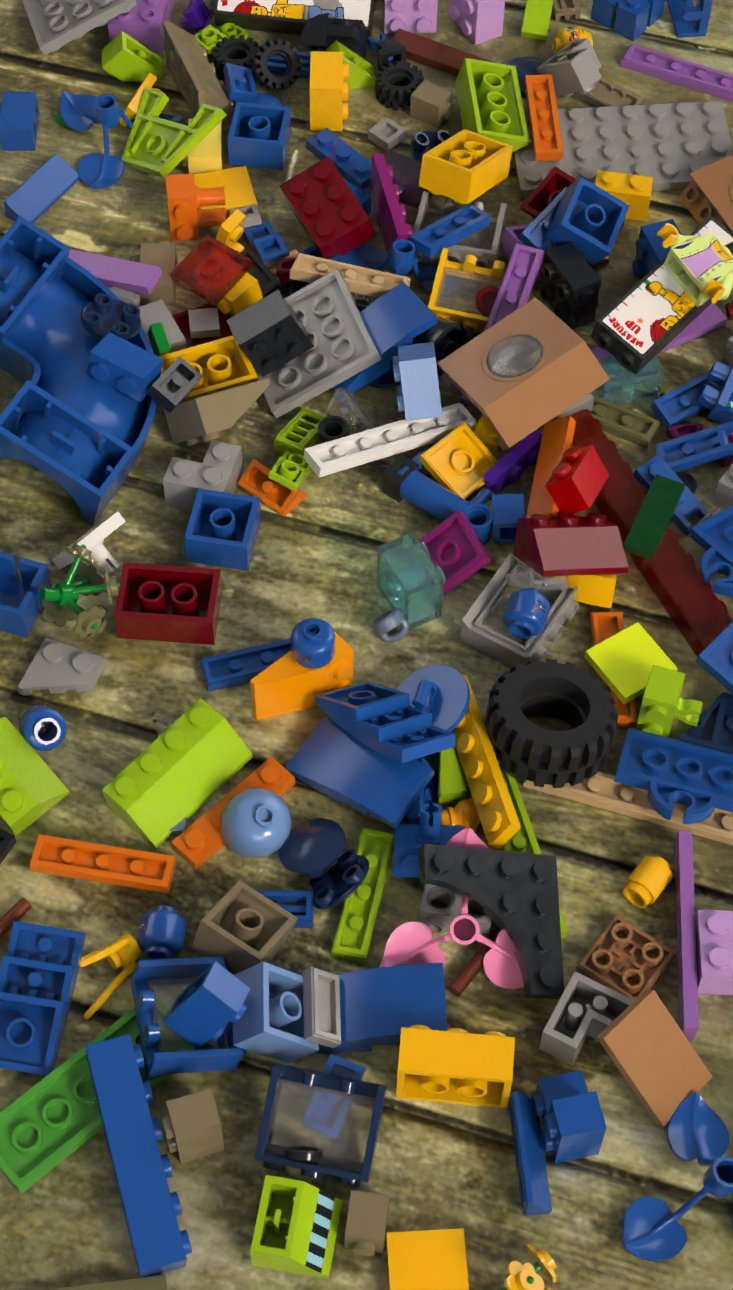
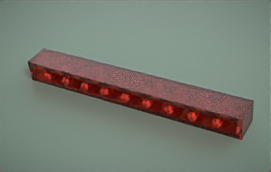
M585 409L571 415L576 421L571 448L574 446L582 448L592 444L609 473V477L594 503L601 514L606 516L607 520L618 526L624 546V542L647 495V490L642 484L637 482L630 465L622 460L615 443L607 438L600 421L594 419L589 410ZM668 527L653 561L627 552L697 657L733 622L728 614L725 603L718 600L712 592L710 582L706 584L702 582L701 574L696 568L692 555L685 552L674 530H670Z

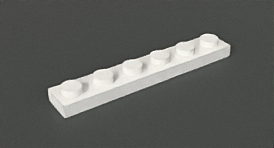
M460 402L442 408L443 417L412 421L403 419L305 448L303 458L320 478L438 442L463 422L473 431L477 421Z

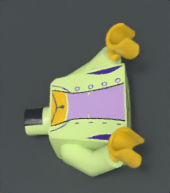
M666 223L656 233L657 236L664 239L662 242L664 248L671 247L664 262L666 269L697 307L701 306L709 298H711L712 304L719 300H726L733 288V241L723 246L713 234L702 237L699 235H681L674 225Z

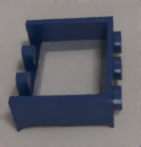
M277 1063L272 1066L255 1159L264 1161L263 1167L272 1170L285 1171L286 1166L300 1168V1174L310 1178L323 1179L324 1174L338 1176V1182L348 1186L360 1187L361 1181L368 1183L371 1178L388 1086ZM289 1146L317 1147L323 1149V1158L320 1160L289 1159L284 1157L285 1147Z

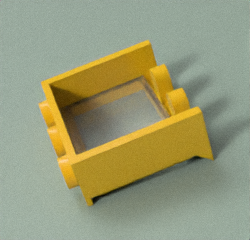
M443 248L428 308L437 316L465 325L472 334H481L485 330L489 317L482 315L477 310L476 295L479 290L486 286L500 288L505 274V263L496 260L493 263L492 269L476 266L477 258L473 255H466L464 264L448 261V248Z

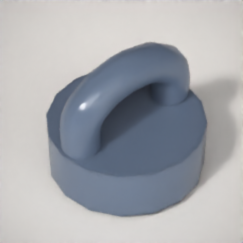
M395 607L377 617L373 621L372 627L384 642L394 643L407 634L409 624L400 608ZM400 624L401 628L397 633L393 635L387 634L388 631Z

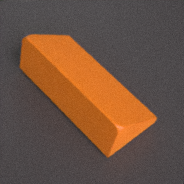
M253 458L237 482V485L253 496L260 498V501L285 517L307 494L300 489L294 491L268 478L271 469Z

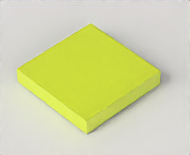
M639 622L586 650L584 656L623 704L645 693L653 665L678 671L676 665Z

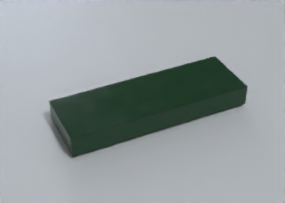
M657 474L655 475L624 542V551L652 561L654 560L684 493L686 484Z

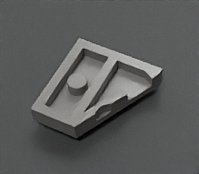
M45 638L17 687L18 692L24 696L30 695L32 690L49 689L50 694L64 693L68 690L76 692L92 691L106 667V660L104 657Z

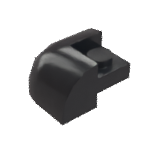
M330 13L318 14L310 19L303 28L300 45L311 51H317V47L325 51L337 40L360 57L366 58L367 36L365 24L362 20L335 18Z

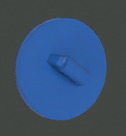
M435 664L422 667L405 678L397 688V690L409 693L411 707L432 713L434 727L450 732L462 721L470 703V689L467 681L459 671L447 665Z

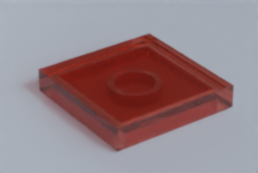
M206 235L170 273V277L173 282L216 306L249 271L253 263L247 256Z

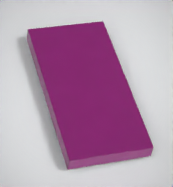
M382 153L372 154L371 204L388 255L389 250H392L394 241L399 239L409 240V236L412 235V228L410 224L405 223L406 210L404 204H399L398 184H393L392 166L391 164H386Z

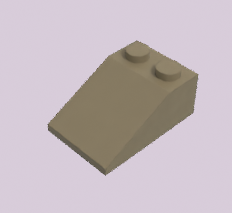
M263 379L180 403L171 413L163 409L173 443L177 444L186 441L188 447L221 437L219 431L231 428L268 388L271 384L270 379Z

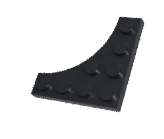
M423 844L420 846V883L446 888L461 896L466 894L484 907L483 911L495 922L499 929H505L517 950L514 954L521 970L525 998L559 1000L564 992L556 856Z

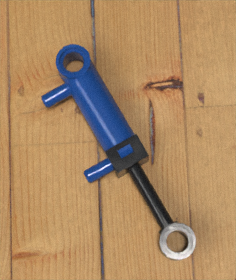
M328 416L322 419L318 425V445L349 436V425L342 417ZM423 450L412 460L401 454L391 465L382 459L366 463V465L383 474L382 492L397 502L404 498L441 522L460 510L467 517L482 545L484 546L490 541L493 513L485 505L492 497L489 489L483 488L469 503L419 472L423 465L418 459L426 452Z

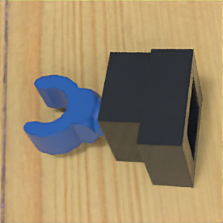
M380 32V40H374L371 36H368L369 49L378 53L379 71L383 65L387 67L390 62L396 65V61H401V65H405L406 47L396 37L386 40V35L383 32Z

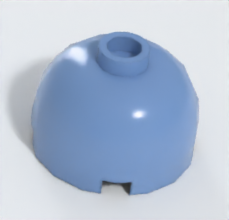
M264 788L244 790L230 799L222 811V837L228 847L242 857L266 858L279 850L290 835L292 825L290 809L283 798L271 790Z

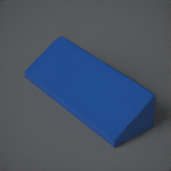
M54 154L4 201L6 217L16 221L21 216L33 224L80 180V175L61 156Z
M514 1091L510 1096L509 1115L522 1212L525 1216L549 1214L552 1211L539 1116L535 1115L532 1099L519 1091Z

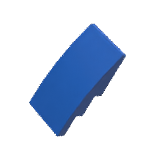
M404 282L379 297L360 312L382 360L332 387V390L341 400L390 371V361L393 360V356H398V346L414 344V337L437 324L436 315Z
M365 681L314 696L315 703L347 733L379 754L398 762L405 763L456 746L455 733L434 727L432 713L410 706L409 693Z
M324 716L285 767L294 777L341 805L344 802L367 817L371 814L396 829L434 776L432 768L416 759L401 763L379 754L356 740L332 719Z
M17 921L13 922L7 955H3L0 968V1068L44 1076L49 1075L53 1071L71 1006L86 933Z
M443 963L399 965L336 974L339 975L341 1045L330 1048L319 1044V1051L314 1053L372 1051V1046L400 1045L401 1027L409 1028L412 1025H425L430 1027L431 1030L447 1031Z

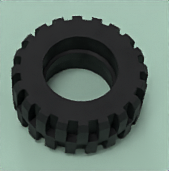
M538 659L527 662L526 666H523L521 663L511 668L510 672L507 671L498 678L497 683L493 685L490 692L484 724L497 761H500L499 766L507 773L513 772L515 778L524 783L526 780L532 781L534 786L544 787V784L552 785L553 788H562L566 783L573 786L583 782L584 778L587 780L598 773V769L605 765L617 727L618 709L615 706L610 691H606L607 687L599 678L595 680L590 671L586 669L579 670L575 668V664L569 662L561 664L557 663V660L554 659L539 662ZM537 715L552 716L565 721L574 729L566 731L548 730L535 725L527 718Z

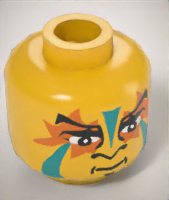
M583 26L560 28L556 38L552 40L553 53L556 54L572 41L585 38L589 39L593 47L592 35Z

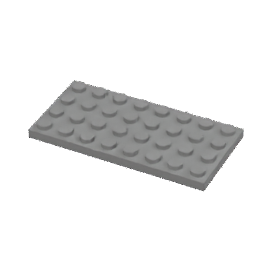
M708 101L557 109L564 150L563 160L535 161L528 110H524L530 142L528 146L512 153L520 198H528L554 167L559 168L575 179L583 177L594 185L597 170L653 177L652 191L685 190L693 180L689 173L733 155V147L722 102Z

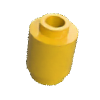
M645 856L625 881V888L623 889L625 898L639 908H646L648 904H653L673 878L669 863L659 856Z

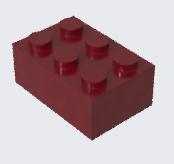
M329 156L279 185L287 204L322 258L329 259L338 254L343 256L376 236L370 218Z
M124 562L114 612L117 638L215 645L222 598L221 569Z

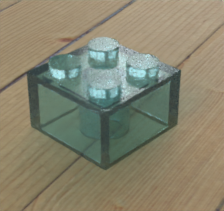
M413 532L378 546L377 585L391 607L400 608L409 624L408 631L441 617L442 602H444L443 584L446 583V579L440 566H435L431 561L426 545L423 542L419 543Z

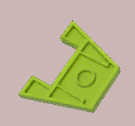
M145 87L121 161L127 167L165 178V175H168L227 116L221 108L203 103L189 126L159 118V115L169 101L168 96L161 91Z

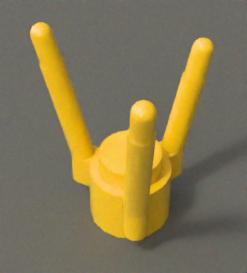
M125 933L107 946L81 957L80 967H85L106 957L109 964L115 970L119 967L123 969L84 1013L83 1018L85 1020H88L128 975L135 971L137 966L135 961L143 956L138 943L129 933Z

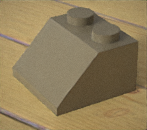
M239 880L200 921L192 949L204 957L224 956L226 969L235 975L261 962L271 964L297 923L298 917Z

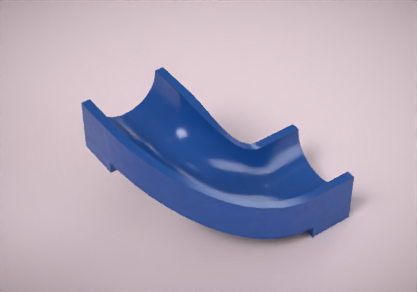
M19 216L0 240V368L20 380L24 385L0 415V461L7 458L19 460L34 466L53 478L76 501L82 513V520L93 526L138 461L153 421L157 402L149 395L139 402L104 382L87 375L90 351L102 339L93 336L84 328L80 319L81 311L86 304L94 301L95 295L99 293L107 294L115 300H121L88 270L69 258V247ZM142 327L135 337L126 340L154 354Z

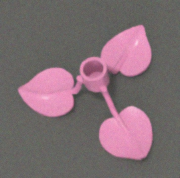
M471 828L461 830L445 845L490 850ZM466 894L461 896V914L454 917L451 921L450 933L434 940L431 928L424 923L411 921L401 924L391 933L379 966L381 968L428 963H443L444 966L445 955L438 945L452 939L462 945L471 944L477 940L492 948L485 954L483 959L484 970L490 981L506 989L524 987L521 970L514 954L517 950L505 929L498 933L496 942L480 935L478 922L473 916L468 914V896Z

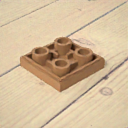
M615 914L579 962L576 972L626 997L636 1000L646 989H653L675 958L676 952Z

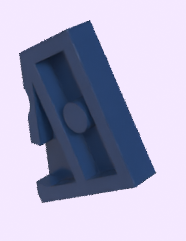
M722 692L713 701L712 707L701 713L697 727L692 726L687 732H683L679 740L733 754V695Z

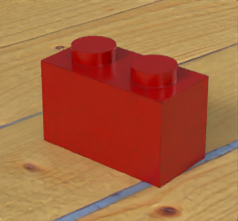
M592 444L582 448L574 446L565 451L562 455V460L553 469L552 476L545 485L560 513L574 514L590 509L609 477V473Z

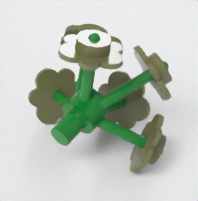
M74 544L72 549L62 546V550L74 555L75 558L64 583H57L54 588H41L40 598L43 600L42 607L44 608L42 618L47 623L55 622L59 627L65 626L67 621L75 620L77 624L73 627V632L81 637L88 636L92 638L95 634L101 633L108 622L106 616L109 610L102 605H93L85 611L76 604L78 595L89 596L92 594L93 596H98L101 591H107L109 604L112 605V596L118 595L120 583L116 581V576H109L108 568H104V578L96 565L98 561L90 557L92 551L86 549L85 545L79 546ZM84 559V560H86V561H88V562H91L92 564L89 565V564H88L87 562H85V561H82V562H81V560Z

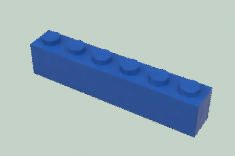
M128 1034L85 1045L87 1063L139 1278L186 1267V1255L192 1253L187 1230H179L176 1216L182 1215V1209L177 1191L172 1193L169 1191L166 1178L173 1177L168 1154L160 1155L157 1141L163 1140V1134L159 1118H151L148 1104L154 1103L149 1080L142 1082L139 1068L145 1067L140 1044L133 1046L131 1035Z

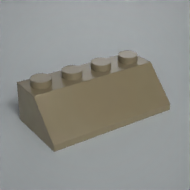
M169 21L163 22L166 65L193 118L204 103L221 108L227 116L222 120V128L231 126V114L234 113V104L232 100L226 97L222 80L217 79L214 64L208 62L205 47L199 45L194 35Z

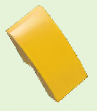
M617 574L551 576L552 579L572 589L578 588L576 601L612 608Z

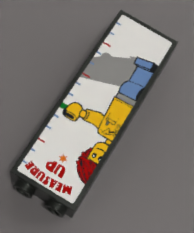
M211 0L210 15H214L215 26L234 23L243 29L301 35L303 28L310 19L318 14L330 13L339 19L362 20L365 24L368 42V36L372 35L376 0Z
M712 216L707 218L690 234L701 237L713 234L723 246L733 241V234ZM667 256L596 321L590 336L600 348L607 350L617 359L622 367L629 369L635 375L711 304V298H709L701 306L697 307L664 266Z

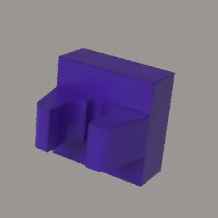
M190 0L187 8L183 11L185 18L180 19L179 23L184 30L194 29L198 33L210 24L213 15H210V10L203 0Z

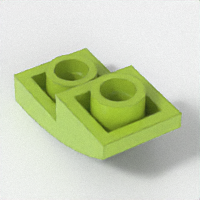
M527 0L520 37L546 41L553 0Z
M225 23L218 28L209 24L194 36L199 45L205 47L208 54H213L214 46L216 47L218 41L222 42V38L227 37L230 40L231 35H235V38L244 35L246 40L248 32L234 23Z
M287 449L273 466L268 478L297 491L308 477L312 468L302 455Z

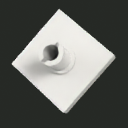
M117 511L96 524L67 548L72 549L74 544L79 546L85 545L86 549L92 551L90 557L98 561L96 565L105 577L104 568H108L110 574L120 564L117 563L103 545L104 538L126 521ZM63 550L52 561L60 570L71 564L75 556Z

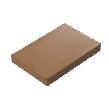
M646 989L597 1036V1039L656 1125L665 1126L670 1121L677 1107L691 1094L699 1092L713 1078L654 989Z

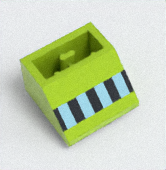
M265 1175L250 1250L252 1266L329 1279L343 1200L305 1181Z

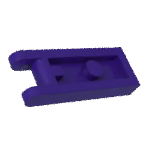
M537 430L529 434L484 474L483 482L487 485L485 488L489 489L492 495L499 494L511 482L516 483L531 464H537L542 434Z

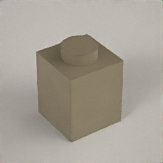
M423 80L411 94L410 117L438 128L445 119H449L452 115L454 104H452L451 90Z
M351 1190L345 1231V1248L352 1249V1253L360 1256H373L375 1252L383 1253L389 1195Z

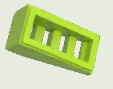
M303 408L274 439V453L283 456L288 449L304 456L305 448L314 446L318 441V425L325 416ZM305 419H308V420H310V421H313V422H315V423H317V424H313V423H311V422H308V421H306ZM301 425L310 428L311 431L302 428ZM296 432L305 435V437L296 434Z
M454 747L439 752L437 804L445 810L446 807L454 808L458 802L465 800L466 788Z

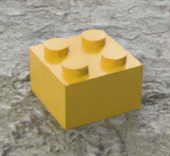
M311 51L309 87L310 131H322L325 128H328L330 131H343V120H348V103H343V101L349 100L348 82H343V80H349V63H343V52Z

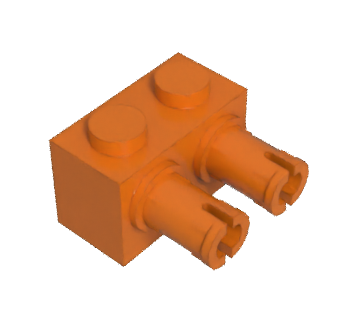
M194 173L165 175L171 241L199 239V230H202V227L221 226L226 221L225 207L200 209V207L224 206V186L198 189V186H195Z

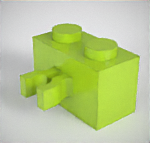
M656 665L652 666L637 721V730L669 738L674 719H679L686 724L697 727L703 702L680 698L686 673Z

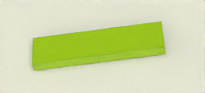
M367 828L361 829L356 854L368 859L369 870L361 885L343 902L331 957L367 963L394 849L393 833Z

